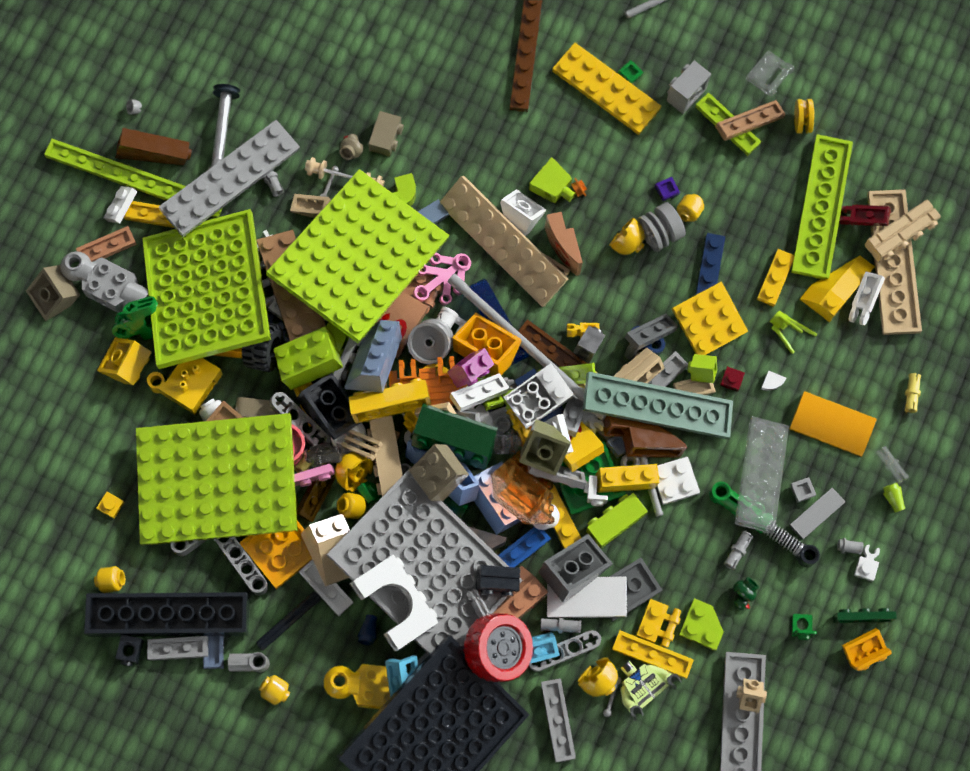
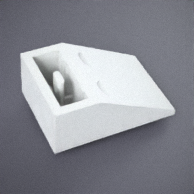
M550 363L505 395L504 399L527 429L533 425L535 419L541 420L573 398L574 394L552 363Z

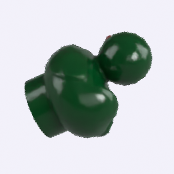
M749 577L745 580L737 581L733 586V592H737L740 596L734 601V605L738 610L749 609L748 602L756 599V591L759 589V586Z

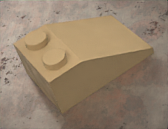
M343 514L311 524L301 533L325 587L349 578L327 556L333 547L350 531Z

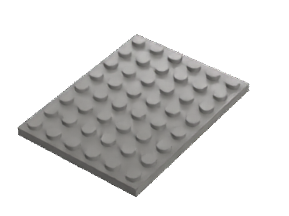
M409 470L327 554L352 581L393 554L395 557H399L404 564L403 569L406 574H410L414 579L415 588L418 592L421 591L426 598L425 603L438 616L436 619L438 623L414 639L428 655L448 634L463 646L470 626L480 618L471 604L473 603L472 600H469L467 597V592L476 588L477 567L480 565L509 567L442 501H430ZM385 586L369 595L397 624H400L406 618L409 611V603L406 595L400 589L393 586ZM478 591L480 594L479 598L483 599L489 610L488 614H492L507 598L501 596L499 592H494V595H482V591Z

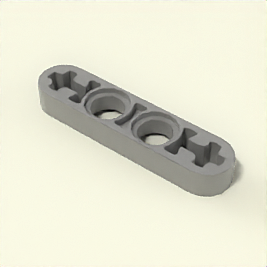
M278 392L271 396L270 406L278 414H286L292 409L297 411L298 418L291 420L292 425L300 429L304 439L314 449L321 451L329 447L331 440L328 434L285 393ZM281 397L283 399V405L280 404L277 406L275 404L277 402L275 398ZM289 404L290 407H288V408L283 412L282 409L285 408L284 406H287V405ZM304 423H309L312 426L311 433L307 434L303 431L302 426ZM317 431L318 434H316V436H317L319 439L323 437V438L325 439V440L323 441V443H324L325 445L322 444V445L319 446V445L317 444V443L319 442V440H318L316 437H313V438L311 439L310 436H312L313 434H315V432Z
M591 630L558 643L557 647L561 653L559 660L547 659L550 664H546V661H543L539 668L531 663L529 668L534 672H540L594 650L600 645L601 636L598 632ZM589 635L597 638L595 645H592L591 642L585 644L587 649H583V644L579 640L583 638V642L587 641ZM571 642L578 643L579 651L576 653L570 652L568 645Z

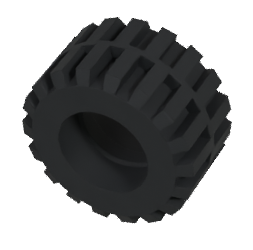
M268 323L271 340L242 347V360L247 368L271 372L278 364L274 348L284 344V334L281 326Z

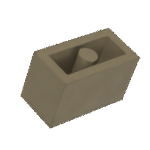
M382 111L379 112L369 141V151L391 157L392 151L395 152L397 149V136L401 135L404 125L401 124V117Z

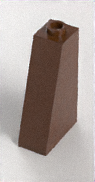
M122 128L115 158L184 166L186 160H190L192 149H189L190 142Z

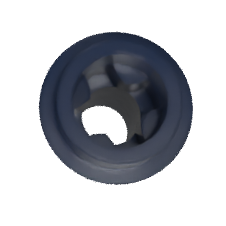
M366 615L357 635L360 644L372 646L377 640L376 616Z

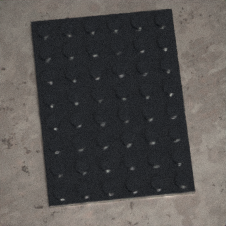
M448 634L340 752L337 758L351 771H480L530 714L498 682L486 681L475 675L468 666L464 648Z

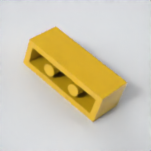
M657 464L599 468L595 474L597 476L598 493L655 489L660 483Z

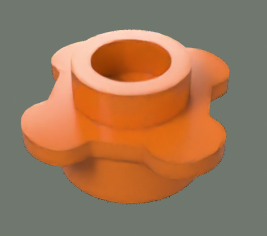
M574 178L575 182L571 185L578 197L582 194L587 196L584 192L587 188L583 181H578Z

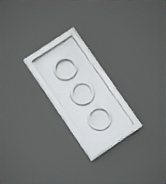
M597 577L565 602H562L547 584L548 618L627 617L626 577Z

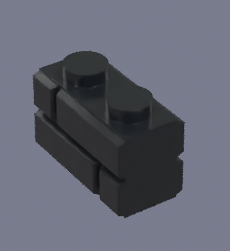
M489 565L477 567L476 589L482 591V595H494V592H499L501 596L513 597V593L519 592L520 568Z

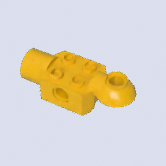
M362 664L356 672L345 666H335L325 674L323 680L327 694L336 699H344L353 695L358 707L380 709L390 698L385 666ZM337 677L345 679L343 686L338 687L334 685Z

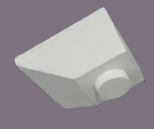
M517 189L500 202L503 215L525 236L530 233L546 212V209Z

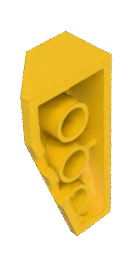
M858 256L830 273L829 279H820L813 283L800 300L830 322L860 286L865 272H871L875 266L862 256Z

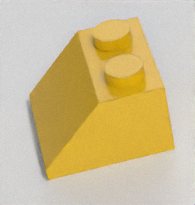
M114 338L97 371L124 384L134 385L139 380L143 367L148 363L151 351L134 340Z

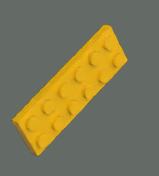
M577 43L570 47L552 69L555 74L638 135L662 107Z

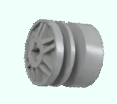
M668 202L656 207L654 213L647 212L646 215L638 217L637 220L643 227L646 242L655 252L662 250L663 247H667L669 240L676 242L686 234L679 214Z

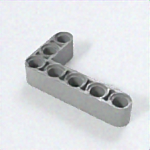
M229 537V540L225 543L220 542V538L214 539L252 593L257 596L265 594L268 590L265 578L237 539ZM207 540L185 541L186 546L182 550H176V545L179 542H171V548L176 555L185 556ZM234 550L241 551L238 558L231 557V553ZM246 565L252 566V571L249 574L242 573V569ZM257 581H262L264 584L260 590L253 588L254 583Z

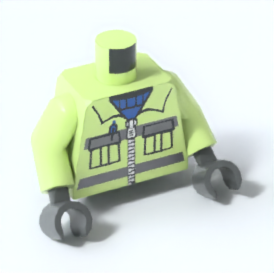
M629 661L621 667L628 677L622 682V703L631 713L632 719L636 721L635 714L640 713L643 717L642 708L669 686L667 683L670 684L672 689H676L677 687L673 683L675 681L682 683L678 675L671 674L653 665L647 666L644 664L637 670Z

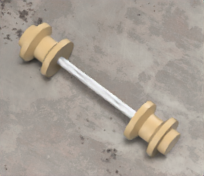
M313 157L311 160H307L305 165L307 175L311 176L315 173L318 174L319 179H323L325 172L348 179L353 177L326 169L327 161L317 163ZM382 176L372 178L384 187L385 181L382 180Z

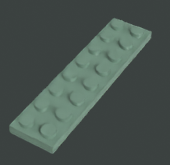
M594 372L586 374L583 411L723 439L730 438L733 410L732 400Z

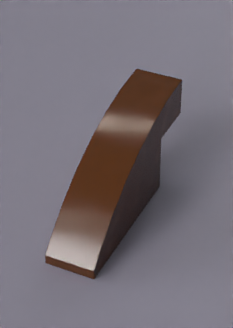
M606 416L603 420L605 436L623 437L627 457L680 458L687 449V445L658 425Z

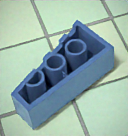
M409 440L405 457L415 465L427 451L411 446L412 440ZM462 462L460 463L469 475L448 495L459 506L475 501L480 485L466 464Z

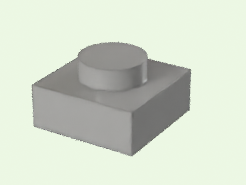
M809 477L790 484L797 503L816 496Z

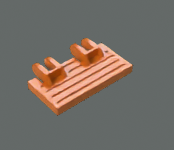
M449 356L450 369L455 366L454 356ZM437 357L438 376H436V368L419 369V377H417L415 359H411L410 362L412 376L404 375L405 363L403 360H399L400 379H398L397 371H390L389 388L395 383H410L413 379L420 378L426 380L431 405L450 402L451 406H455L450 399V394L467 387V384L458 388L455 386L449 374L443 373L442 357Z

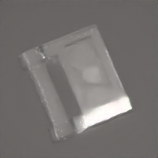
M768 50L750 71L746 79L767 95L773 96L776 93L777 87L786 76L794 71V67ZM780 68L782 71L770 85L766 84L774 72Z

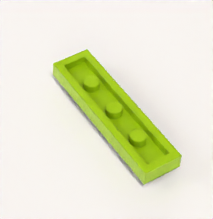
M709 92L695 105L715 126L718 122L734 116ZM751 131L730 139L747 156L761 144V141Z

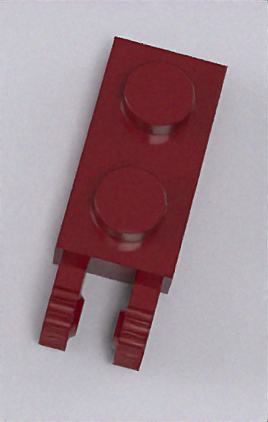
M873 205L842 206L841 213L851 214V216H841L839 224L888 226L891 208L889 206Z

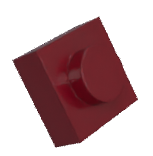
M727 366L720 386L738 392L745 372Z

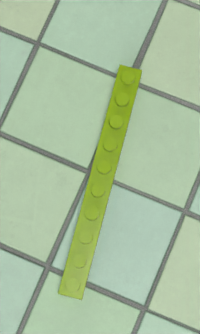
M51 139L44 154L46 158L166 201L186 187L55 139ZM220 209L211 217L218 218L221 214L222 209Z

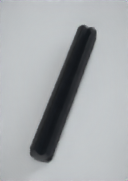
M313 591L265 633L256 642L257 646L261 650H265L321 600L318 593Z

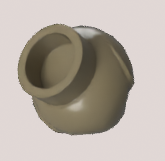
M349 134L344 136L340 144V155L346 160L359 157L363 152V145L359 142L357 135Z

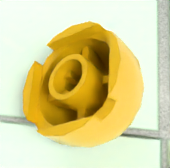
M634 218L630 219L622 227L619 234L615 235L609 246L622 255H630L634 251L638 253L645 245L642 243L645 239V232L640 222Z
M354 452L343 455L337 460L335 466L337 482L347 491L353 492L358 490L357 487L360 484L367 482V479H364L367 474L371 475L373 462Z
M607 657L596 661L598 665L594 668L589 666L578 679V685L583 691L593 697L610 695L615 690L614 686L617 683V670Z

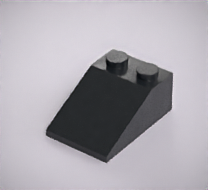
M333 373L301 391L296 398L306 414L333 440L360 424L355 423L350 411L349 395Z

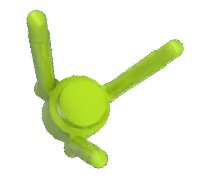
M778 311L770 321L773 324L772 329L778 334L791 354H794V350L779 330L780 328L784 330L789 325L799 333H803L804 330L815 337L817 336V333L781 311Z

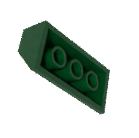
M423 403L413 432L411 446L428 451L434 444L447 445L459 462L486 470L493 453L498 428Z

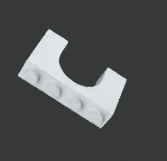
M393 554L350 584L361 600L385 586L396 587L406 595L409 603V611L406 618L384 634L394 651H397L438 623L436 620L438 616L425 603L426 598L421 591L418 592L415 588V581L410 574H406L404 571L403 562Z

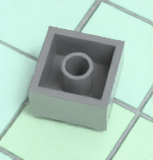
M695 60L682 69V74L678 78H673L669 84L671 87L667 91V102L682 114L705 92L711 77V73Z

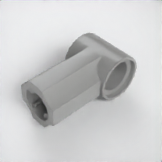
M260 652L229 654L228 658L229 672L257 671L262 673L270 665L268 657ZM258 658L264 659V664L261 667L255 666V661Z

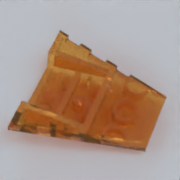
M519 450L491 474L494 500L524 524H553L555 522L552 516L554 506L551 504V501L554 499V494L551 492L553 482L549 479L535 477L528 472V465L519 462L521 452Z

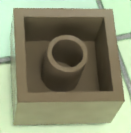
M434 444L409 470L430 501H443L469 475L447 445Z

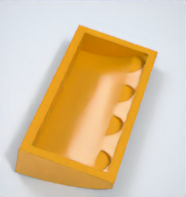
M804 391L789 430L862 457L877 419Z

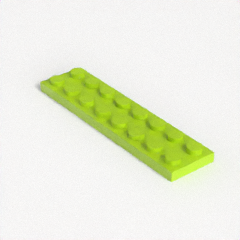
M818 134L815 137L791 273L818 279H829L852 151V141Z

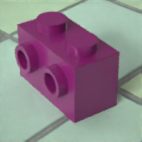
M483 348L470 353L447 372L457 388L466 384L469 387L478 382V377L488 374L490 372L489 368L494 365V362L487 350Z

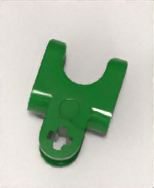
M149 296L126 304L123 312H119L115 316L116 324L112 327L113 335L121 339L138 334L144 340L153 338L151 314L156 311L157 300L153 296Z

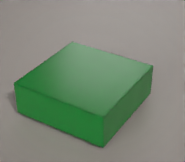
M632 60L618 71V74L631 84L644 73Z

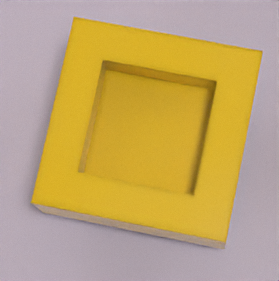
M106 492L96 508L114 519L125 502Z

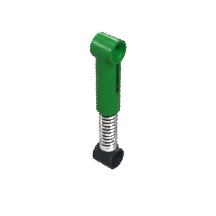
M720 481L713 485L709 492V497L713 503L720 504L760 534L763 532L764 534L767 533V536L770 535L769 537H772V540L775 539V542L778 541V544L784 545V548L793 552L792 554L796 556L795 558H797L801 566L809 568L819 560L820 552L817 547L797 541L798 539L780 529V526L777 527V524L771 523L772 518L733 491L727 483ZM717 489L723 490L724 493H725V496H724V497H719V496L716 494V490H717ZM804 553H811L813 560H807Z

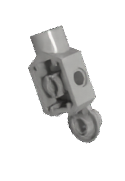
M75 251L66 254L61 261L60 268L65 278L71 281L81 280L82 290L86 297L117 313L122 312L124 306L129 302L149 297L148 289L138 284L135 274L102 257L91 262L85 253ZM74 262H79L77 267H71Z

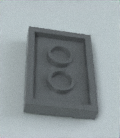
M642 558L637 559L610 576L627 578V613L663 591ZM609 617V618H610V620H611L612 622H614L615 620L619 619L620 617Z

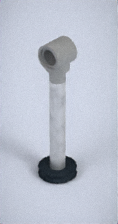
M216 84L213 86L214 91L212 93L220 98L212 164L208 167V170L224 159L231 100L240 97L238 93L241 91L233 85Z

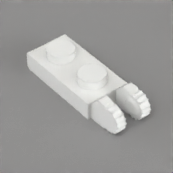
M865 272L852 303L853 307L848 318L850 322L854 323L860 309L863 311L859 323L860 325L867 323L869 314L885 278L883 276Z

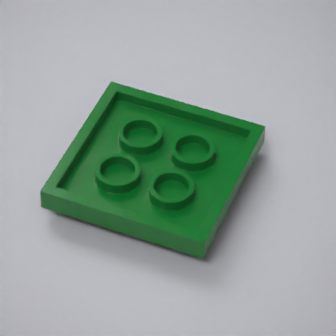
M602 442L604 444V453L577 469V471L584 472L586 481H588L589 475L595 476L599 468L614 467L605 442ZM562 462L561 466L567 467V465L564 462ZM558 482L571 516L597 507L587 503V493H584V489L572 488ZM625 491L596 492V495L608 496L607 503L626 495Z

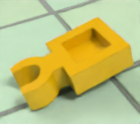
M599 323L567 324V337L580 336L581 339L588 326L599 328Z

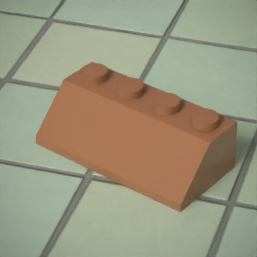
M520 566V578L523 581L520 583L519 592L513 593V597H507L492 614H509L521 619L548 595V591L535 576L523 566Z

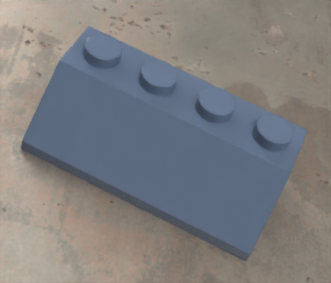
M380 320L364 336L346 381L345 389L383 393L402 340L399 321Z

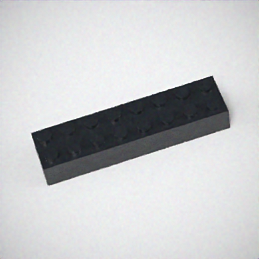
M247 592L86 593L84 633L88 637H121V634L132 637L248 636L249 595Z

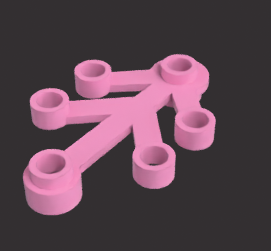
M436 253L429 261L433 266H437L439 263L452 266L448 269L425 265L423 268L424 272L420 271L418 275L430 274L437 277L426 286H417L413 291V297L423 302L428 298L429 292L443 282V293L439 301L442 305H448L452 301V296L450 295L451 285L447 281L455 272L464 281L465 271L471 266L470 258L466 254H457L453 258ZM433 257H436L438 259V262H435L433 260ZM458 261L463 262L464 266H461ZM453 287V292H454L455 294H457V295H461V294H462V293H459V292ZM418 292L422 294V298L417 295ZM444 296L448 298V302L443 300Z

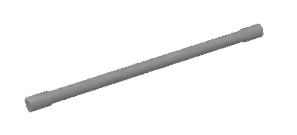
M453 274L447 282L459 293H462L496 325L520 338L522 341L520 346L545 368L552 363L573 394L580 401L584 402L585 391L470 289L459 276ZM593 413V414H595L601 421H603V420L605 419V417L607 416V415H602V414Z

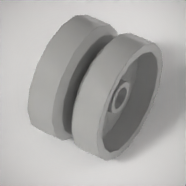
M424 320L414 327L408 336L409 352L420 363H437V357H442L443 359L453 348V332L448 324L442 320Z

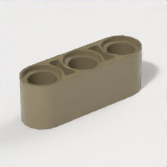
M238 397L236 400L235 410L244 418L278 414L270 406L269 400ZM282 402L275 403L277 406L280 404L283 405ZM290 405L284 406L285 408L282 411L284 412Z

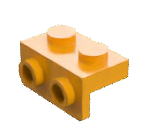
M877 628L842 645L849 665L857 671L866 670L871 664L881 662L892 654L891 650L886 647L882 635Z

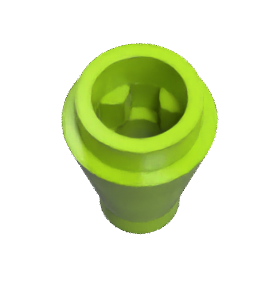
M897 482L883 487V495L892 506L894 512L906 509L901 486H898Z

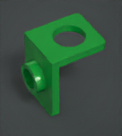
M792 615V637H798L799 640H810V638L816 635V631H812V615ZM805 619L808 622L807 629H799L797 621Z

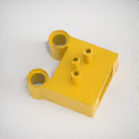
M204 358L178 364L167 381L161 373L152 372L147 377V383L152 392L161 393L195 415L223 374L220 368ZM157 379H160V380H161V384H160V385H158V386H153V385H152V383H153L155 380H157Z

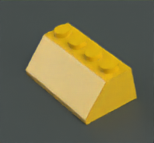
M420 378L413 379L407 384L395 383L390 388L384 389L383 393H364L361 391L349 397L351 415L356 424L414 411L416 408L422 407L423 403L431 405L426 380Z

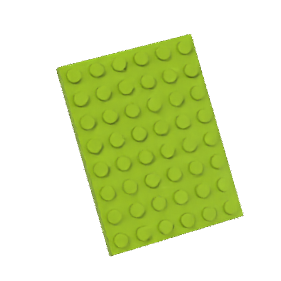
M359 169L268 269L266 275L355 342L359 343L448 240L449 234Z
M251 209L204 221L184 237L176 229L142 238L148 294L153 296L158 302L156 311L151 314L155 359L158 369L271 340Z
M290 413L136 428L140 545L297 531Z

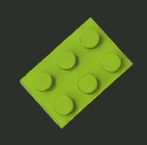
M326 326L274 348L281 380L291 390L343 368L335 336Z

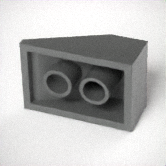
M587 534L544 561L538 573L559 599L565 602L600 576L613 563L591 536Z

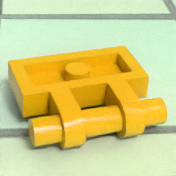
M650 599L636 637L655 643L658 636L663 638L661 646L668 648L670 641L674 639L675 635L673 633L676 625L680 623L681 610L674 608L672 615L667 614L668 605ZM663 620L669 622L666 631L660 630Z

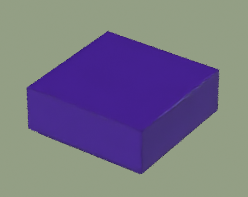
M672 177L655 184V188L663 202L680 194Z

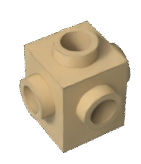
M743 679L742 686H738L736 698H739V709L759 713L767 695V691H764V682Z

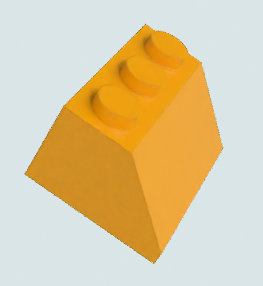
M475 313L452 337L454 351L463 357L485 348L494 362V365L489 368V373L493 375L500 373L501 376L511 366L522 342L517 336L478 313Z

